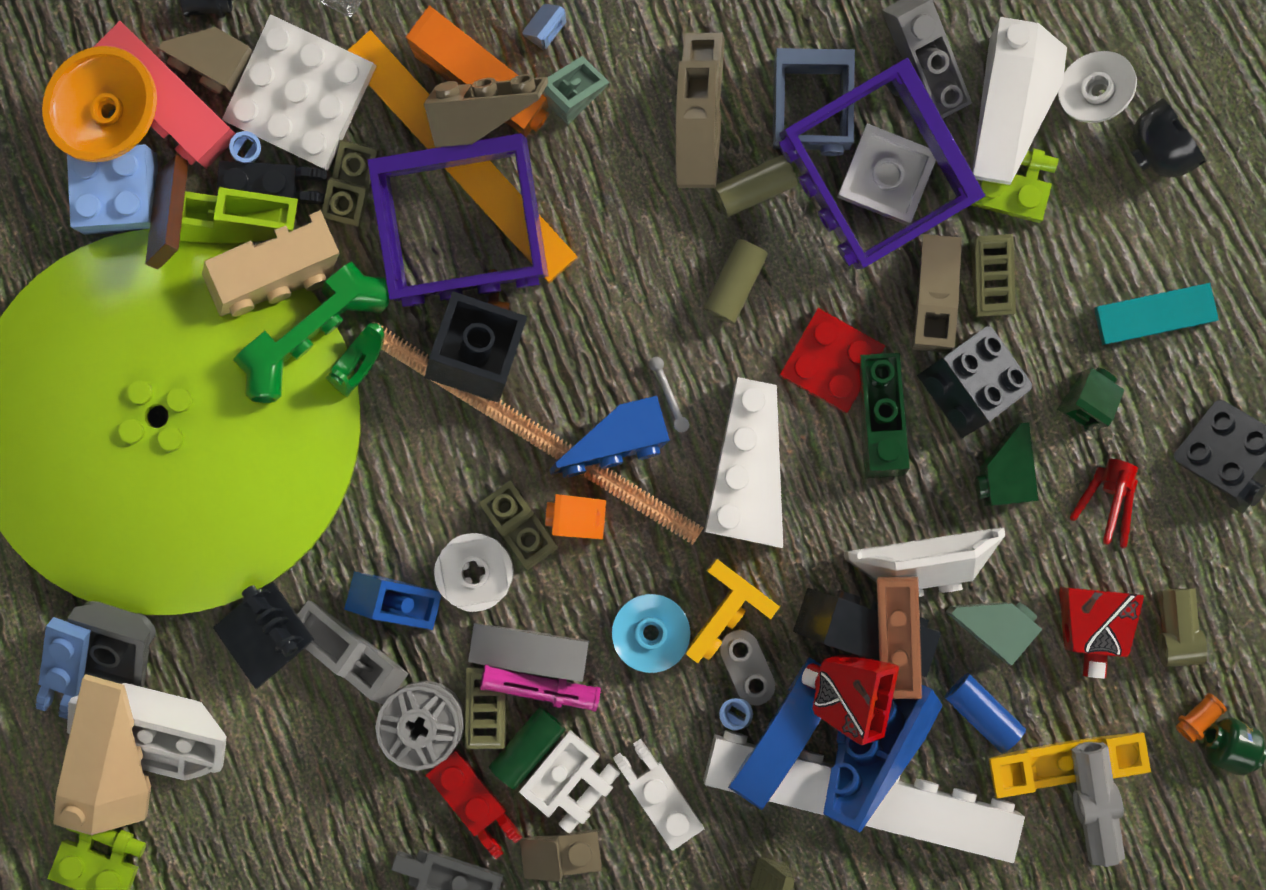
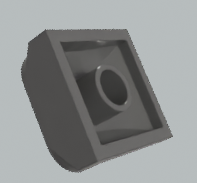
M89 601L82 606L74 607L67 622L91 630L84 675L88 674L119 684L128 683L144 687L149 645L156 634L155 627L151 621L143 614L133 613L97 601Z

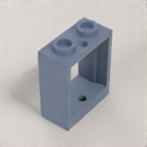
M776 49L773 75V149H780L779 142L782 139L779 133L784 130L785 74H840L841 97L854 89L855 49ZM854 103L840 111V136L799 135L798 137L805 150H820V154L824 156H840L844 154V150H850L854 143Z

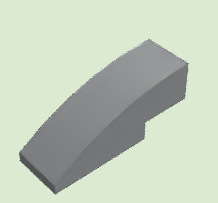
M308 600L297 614L314 638V641L305 649L336 675L349 681L370 700L384 704L388 697L397 691L409 674L379 649L314 602Z
M474 623L468 662L583 682L589 640Z

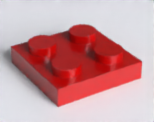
M817 308L779 376L847 414L861 390L860 355L881 354L885 345L822 309Z

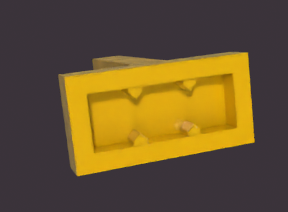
M716 558L706 571L731 590L689 644L685 652L696 663H699L703 657L709 661L722 644L718 636L726 626L733 629L746 612L741 607L745 601L769 619H772L780 608L779 605Z

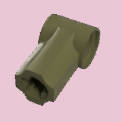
M1196 588L1160 590L1159 601L1162 632L1158 636V653L1162 666L1176 667L1205 664L1208 655L1207 642L1203 631L1199 629Z

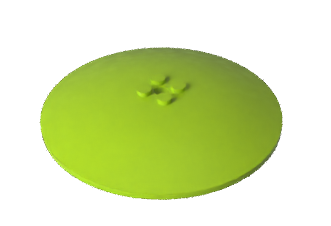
M143 229L105 237L82 246L60 258L38 274L21 290L0 317V532L12 548L33 569L51 583L86 601L101 602L144 615H179L213 609L242 599L241 593L246 588L255 585L258 590L272 581L274 582L312 549L329 527L351 483L361 436V403L358 385L346 397L325 378L347 350L345 341L338 328L328 335L321 331L311 340L314 346L298 360L291 356L284 362L282 396L276 402L258 403L251 401L245 394L247 374L233 359L244 347L264 331L277 342L321 306V302L312 291H306L305 288L291 292V296L281 302L270 304L267 300L255 304L254 309L246 314L232 316L229 313L220 317L202 276L204 261L244 243L223 244L180 241L179 250L157 270L145 265L150 229ZM355 370L347 377L348 380L355 374ZM156 406H164L168 411V420L162 427L153 428L148 421L149 412Z

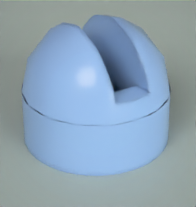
M238 132L230 140V154L240 163L254 162L261 152L260 141L251 132ZM248 139L253 144L244 158L237 154Z
M742 698L729 699L720 708V720L730 730L746 728L753 718L752 707ZM734 706L745 713L746 718L744 719L730 711L731 707Z

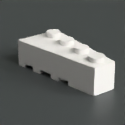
M740 377L735 381L704 532L783 548L777 385Z

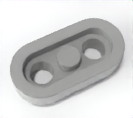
M736 629L728 632L721 640L720 655L739 697L746 700L750 705H762L773 696L775 680L758 641L746 630ZM739 642L747 646V653L742 657L735 656L732 651L733 646ZM752 679H760L763 682V688L760 692L753 693L749 690L748 685Z

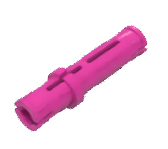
M489 665L484 666L480 683V690H490L552 702V707L557 708L567 705L588 709L593 712L597 710L601 691L600 687L567 682V679L557 678L556 680L490 667Z

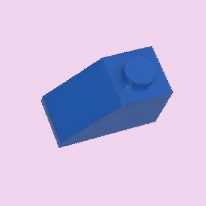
M354 571L344 609L374 620L433 630L442 595L437 590Z

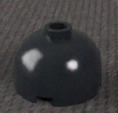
M1164 98L1150 106L1140 115L1134 125L1132 134L1137 148L1132 150L1131 154L1143 171L1151 167L1159 176L1170 178L1182 176L1206 162L1188 130L1183 127L1178 120L1177 114Z

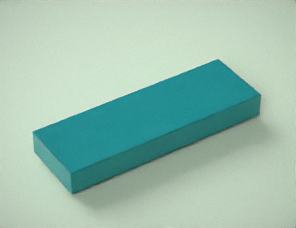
M1211 283L1094 308L1102 346L1219 321Z

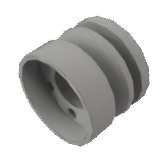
M428 680L410 683L388 697L379 710L375 726L378 744L385 756L399 767L415 771L433 768L446 760L461 741L465 729L464 707L457 695L441 683ZM421 717L425 720L423 726L429 731H423L419 736H416L413 733L415 727L410 722H415Z

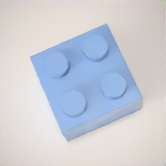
M143 144L136 145L126 154L105 162H85L67 154L71 228L84 235L150 229L156 175L158 174L157 153Z

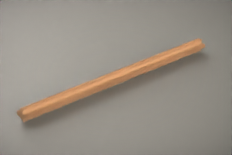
M386 328L383 331L384 338L381 350H385L389 355L425 376L429 361L428 354L423 356L424 351L421 354L420 349L415 351L416 346L414 348H411L412 344L407 346L408 341L403 343V338L399 341L400 336L395 338L396 334L391 335L392 331L387 333L388 329ZM434 382L462 401L469 403L470 406H473L475 409L477 408L478 411H481L483 414L485 413L486 416L505 426V428H510V431H514L520 437L522 436L524 440L526 439V441L532 445L534 444L540 450L547 451V454H551L556 460L560 459L571 449L572 444L567 446V441L563 444L564 439L559 441L560 437L555 438L556 434L551 436V431L546 433L547 429L542 430L543 426L538 428L539 424L534 425L535 421L530 423L531 419L526 420V415L522 418V413L518 415V410L515 413L514 408L509 410L510 405L508 407H505L506 403L501 405L502 400L499 403ZM600 464L585 467L586 472L583 473L585 478L588 477V480H592L593 483L596 482V485H600L601 488L604 487L606 491L609 489L608 492L610 494L613 492V496L617 495L618 499L621 497V501L625 500L626 504L633 505V508H637V511L642 510V514L646 512L645 516L648 517L650 515V519L654 518L655 522L658 520V524L662 523V526H666V529L671 527V532L675 530L674 534L679 533V537L683 535V540L687 538V542L691 541V545L694 544L704 527H700L699 524L695 525L696 522H691V519L687 520L686 516L683 517V514H679L678 511L675 512V509H671V506H667L666 503L662 505L663 501L660 500L658 502V498L654 499L653 495L650 497V493L646 494V491H642V488L637 490V485L633 487L634 483L629 484V480L625 482V478L621 479V475L617 476L616 472L612 474L613 470L608 472L609 468L601 469Z

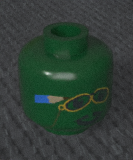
M1235 718L1222 719L1216 725L1209 727L1205 734L1204 744L1208 760L1215 766L1235 775H1247L1252 771L1258 770L1266 759V744L1263 734L1255 727Z

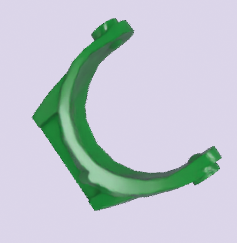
M369 323L325 377L346 397L366 377L380 355L384 330L377 323ZM361 359L363 363L359 367L358 371L348 380L347 377L351 374V372L354 370L359 360Z

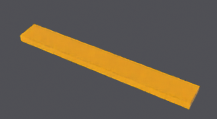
M371 30L368 31L347 51L377 65L368 86L426 149L437 148L434 145L424 106L430 94ZM489 160L444 168L532 264L522 195ZM539 215L549 276L544 277V279L550 284L578 257Z

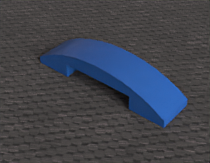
M810 657L807 658L788 689L789 693L755 748L747 755L728 786L729 789L760 810L765 807L786 777L821 720L820 717L814 714L812 709L816 690L802 683L803 672L809 664L814 663L821 666V664Z

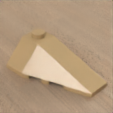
M85 674L82 678L56 793L54 825L94 835L143 821L147 817L151 784L149 776H144L141 746H136L132 728L135 723L125 685Z

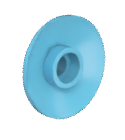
M645 594L631 599L619 610L612 627V640L617 654L628 666L641 672L657 673L673 667L682 659L690 642V625L684 611L673 600L662 595ZM649 625L657 627L659 631L657 638L654 640L646 639L643 634L645 627Z

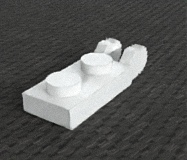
M639 739L633 743L635 751L640 759L644 760L649 770L637 777L625 756L619 753L613 759L628 780V787L673 851L704 830V826L661 762L657 763L644 742Z

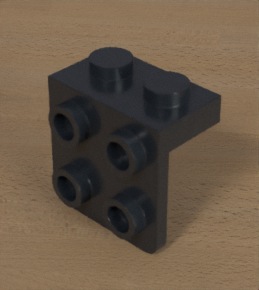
M989 326L980 330L956 349L917 375L961 438L992 421L1032 389L1030 379L995 330Z
M1224 400L1216 401L1176 450L1174 458L1179 465L1224 492L1229 506L1243 514L1250 505L1255 506L1262 499L1266 491V425Z

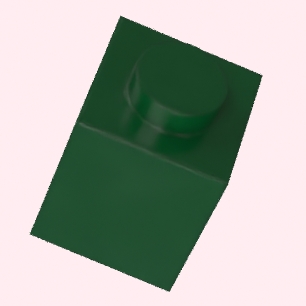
M1100 367L1096 370L1090 368L1081 372L1057 410L1088 431L1109 427L1115 417L1124 389L1116 384L1118 379L1112 373Z
M1029 422L1013 425L981 465L980 476L975 478L977 497L978 499H983L984 506L1039 501Z

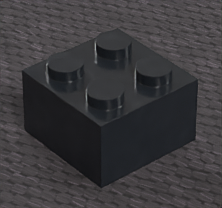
M453 291L430 354L424 378L499 403L528 316Z

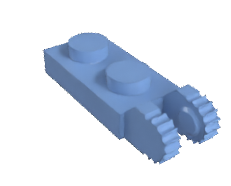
M55 617L47 624L38 684L41 687L36 698V709L46 711L53 702L54 691H58L64 694L59 707V717L68 720V702L72 697L78 696L82 678L84 677L91 630Z

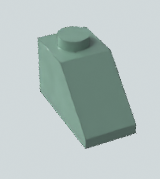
M1007 602L949 606L945 611L1002 662L1009 665L1014 664L1042 631V628L1034 622L1037 615L1021 602L1016 606Z

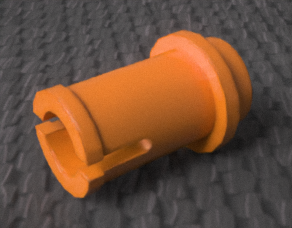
M1207 693L1205 698L1186 716L1180 715L1178 717L1179 723L1175 727L1189 742L1194 743L1197 739L1202 741L1205 738L1203 733L1227 709L1217 697Z

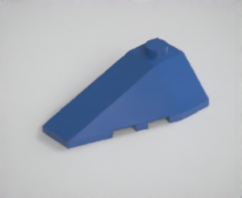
M922 685V699H892L884 738L860 745L838 730L835 765L831 768L823 812L826 817L859 833L862 831L925 741L943 706L931 688Z

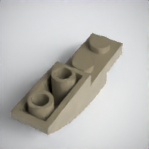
M723 32L684 33L682 61H679L676 99V181L678 188H716L722 120L719 109L725 44Z

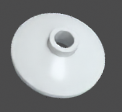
M1097 51L1086 54L1073 62L1064 72L1063 83L1058 91L1061 106L1070 117L1080 122L1098 123L1109 120L1121 113L1133 99L1137 87L1136 73L1131 63L1118 53ZM1106 90L1103 94L1095 96L1098 91Z

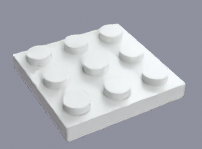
M270 14L222 120L244 131L251 132L258 138L328 171L338 151L340 140H343L377 65Z

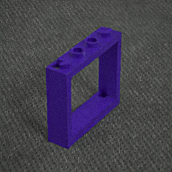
M908 57L779 133L782 139L779 142L781 152L789 163H796L802 174L798 177L802 189L809 198L814 196L821 207V210L818 211V216L822 224L829 232L834 230L841 242L837 246L841 257L848 266L853 264L855 269L867 267L985 197L982 188ZM892 81L956 197L863 252L798 136Z
M522 133L478 140L469 145L444 146L367 159L390 300L402 301L403 307L425 304L424 297L439 295L440 301L450 300L453 291L463 294V290L477 288L479 295L500 292V284L516 282V288H526L539 285V278L549 277L527 138ZM515 156L533 266L407 286L390 177Z

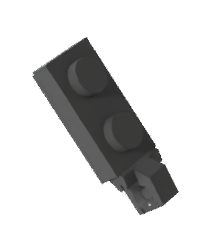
M419 849L417 856L398 851L391 868L392 871L410 876L408 885L416 887V890H499L504 876L501 873L431 850L428 852Z

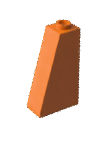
M430 5L406 36L416 59L447 81H455L458 85L473 84L475 81L483 78L507 81L519 76ZM542 94L539 100L505 123L519 133H522L525 137L528 136L532 129L537 132L549 116V112L546 111L549 107L547 98Z

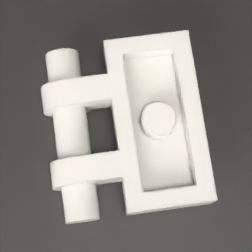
M569 730L522 786L519 793L547 817H550L558 806L563 808L567 814L558 824L570 834L579 823L584 824L590 817L589 811L602 795L606 797L614 788L611 784L620 775V771L608 763L600 774L596 773L591 766L600 755ZM582 778L590 786L575 801L568 794Z

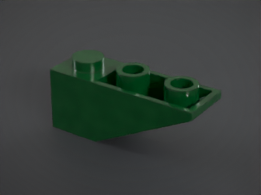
M900 353L860 355L861 432L865 479L904 476L910 469Z

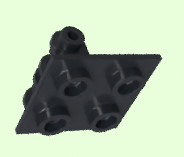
M273 581L258 590L255 585L246 588L241 593L244 598L242 603L213 627L255 689L263 685L314 641L312 635Z

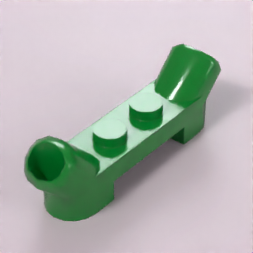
M351 261L324 282L321 292L328 300L281 339L275 342L264 331L244 347L233 361L247 374L246 396L253 402H276L282 396L283 364L291 356L298 360L314 346L311 340L321 331L328 335L343 322L340 316L345 311L381 313L387 309L389 293L386 278L364 276Z

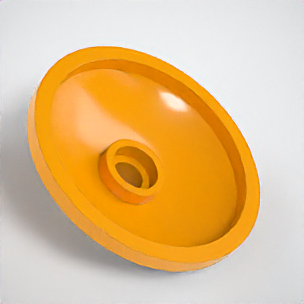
M97 46L82 50L59 66L46 87L42 104L45 129L54 144L73 158L85 162H105L116 159L133 149L148 132L153 122L157 105L155 83L146 66L134 55L123 49L111 46ZM115 109L114 114L108 118L109 112Z

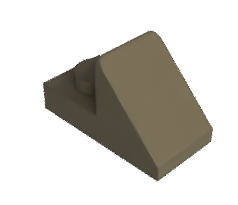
M598 829L571 832L570 834L561 833L526 837L520 840L524 879L562 881L564 875L602 871Z

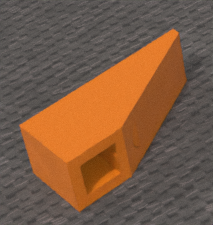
M556 494L555 503L547 502L545 526L552 527V535L603 539L607 501Z

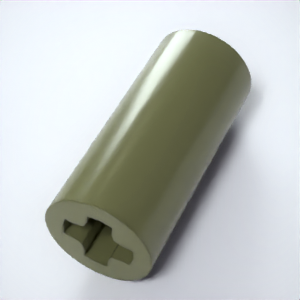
M782 154L717 184L713 190L723 213L729 218L798 186V181L791 163Z
M737 239L703 309L714 317L735 324L768 253L748 241Z

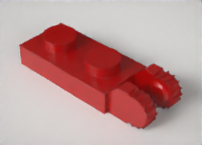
M458 749L426 774V777L473 836H478L480 842L495 859L500 857L503 851L499 842L486 829L494 820H497L509 840L517 843L523 838L517 827L506 815L505 807Z

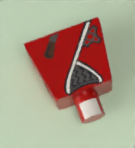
M1060 587L1059 595L1065 650L1084 653L1082 676L1106 678L1108 655L1128 657L1130 654L1144 595Z
M841 654L824 659L821 666L811 663L805 668L802 675V683L816 690L812 707L815 715L860 745H865L885 737L899 671L898 665L850 654Z

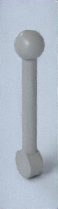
M652 357L649 361V368L656 372L675 418L674 428L678 432H685L689 428V421L682 417L662 369L664 361L660 357Z

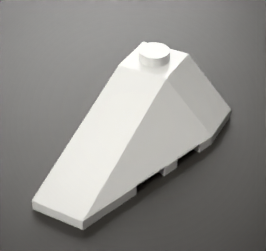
M1000 17L990 36L972 170L977 180L1006 185L1011 184L1063 83L1067 47L1039 23Z

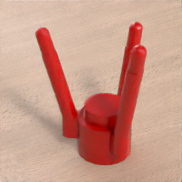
M1112 458L1108 459L1106 468L1097 467L1093 480L1070 515V519L1072 521L1077 520L1099 485L1104 483L1102 490L1114 495L1105 528L1103 543L1106 545L1111 543L1122 499L1125 497L1119 545L1122 549L1126 548L1130 532L1134 493L1138 480L1135 478L1139 468L1131 463Z

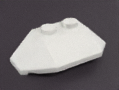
M993 528L844 552V558L876 583L878 577H918L919 597L924 596V588L937 586L939 593L963 590L962 582L974 580L1005 537L1004 528Z
M128 683L122 684L125 685L135 723L132 728L136 746H141L143 753L141 760L142 770L184 781L206 775L210 772L216 773L221 771L224 763L227 736L202 702ZM78 696L72 697L68 702L67 733L69 735Z

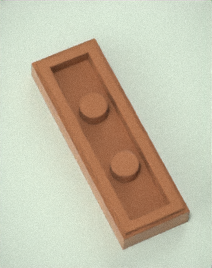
M878 577L879 657L882 662L899 666L893 699H922L918 577Z

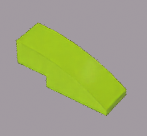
M219 187L218 196L185 191L180 241L226 244L277 238L274 231L286 225L289 232L294 230L298 199Z

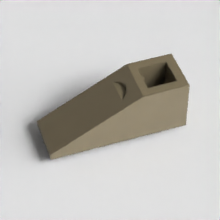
M524 74L507 81L483 78L475 81L473 84L458 85L455 81L438 84L424 103L435 147L475 143L539 100L548 84V78H534L533 75Z
M923 234L912 350L950 353L955 348L962 237Z

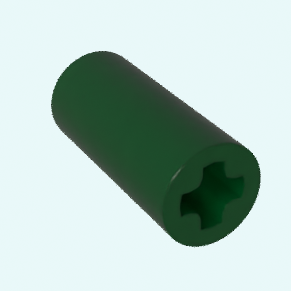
M539 706L488 766L489 769L504 784L515 790L565 732V726L551 713Z

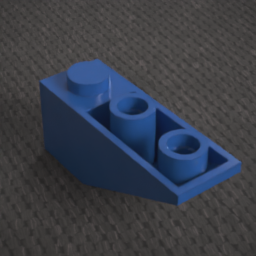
M653 396L620 404L555 462L549 469L550 474L562 473L563 478H570L585 473V467L600 464L601 469H606L624 463L623 457L637 454L638 460H643L661 454L660 448L667 444L670 439L658 397Z

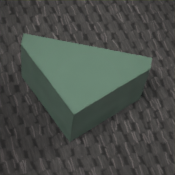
M581 56L547 77L548 84L542 94L547 98L548 106L569 125L610 82Z

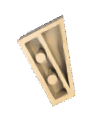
M321 210L309 215L311 223L289 232L285 225L274 230L277 235L275 239L253 245V242L249 241L204 261L202 276L220 317L229 313L232 316L246 314L254 309L255 304L267 300L270 304L281 302L289 298L291 292L305 288L306 291H313L323 287L324 282L332 274L339 250Z

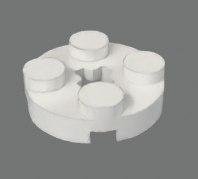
M480 533L464 534L452 539L441 551L434 568L435 582L440 594L452 605L469 612L483 611L495 606L507 595L514 575L513 563L508 551L498 540ZM470 561H476L478 567L485 568V574L480 576V582L477 584H473L471 578H465L463 575V570L469 569Z

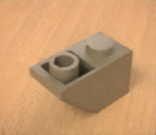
M216 27L162 41L158 47L168 58L166 64L185 76L190 70L201 77L199 83L209 90L220 94L223 89L232 95L253 53L248 45Z

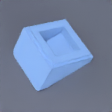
M542 5L525 27L522 34L542 50L547 49L566 23L565 9L558 5Z

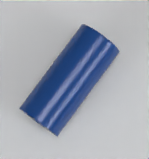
M969 673L962 676L948 690L944 697L1001 754L1010 750L1026 732V728Z

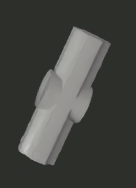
M1090 741L1080 743L1071 749L1077 790L1073 792V802L1077 817L1083 825L1088 861L1092 865L1104 867L1118 865L1121 860L1125 859L1119 818H1122L1124 815V808L1119 789L1113 781L1109 748L1104 742Z

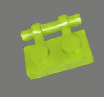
M1032 148L1031 151H1027L1021 165L1026 166L1024 176L1016 174L1010 185L977 180L985 197L971 204V206L1036 223L1042 222L1052 183L1037 180L1040 170L1055 173L1059 159L1045 155L1043 150Z
M66 828V830L79 834V841L76 843L65 839L61 842L47 879L75 890L131 889L139 867L125 862L127 854L140 858L146 848L145 842L134 839V834L125 830L120 832L108 830L88 835ZM97 841L113 847L111 856L92 849L94 842Z

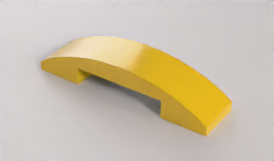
M1138 732L1072 740L989 758L995 798L1036 792L1035 789L1075 783L1076 777L1071 749L1080 743L1090 741L1104 742L1108 746L1113 779L1150 773L1151 768L1145 734Z

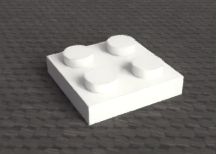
M867 123L837 198L908 226L912 222L936 159L930 148Z

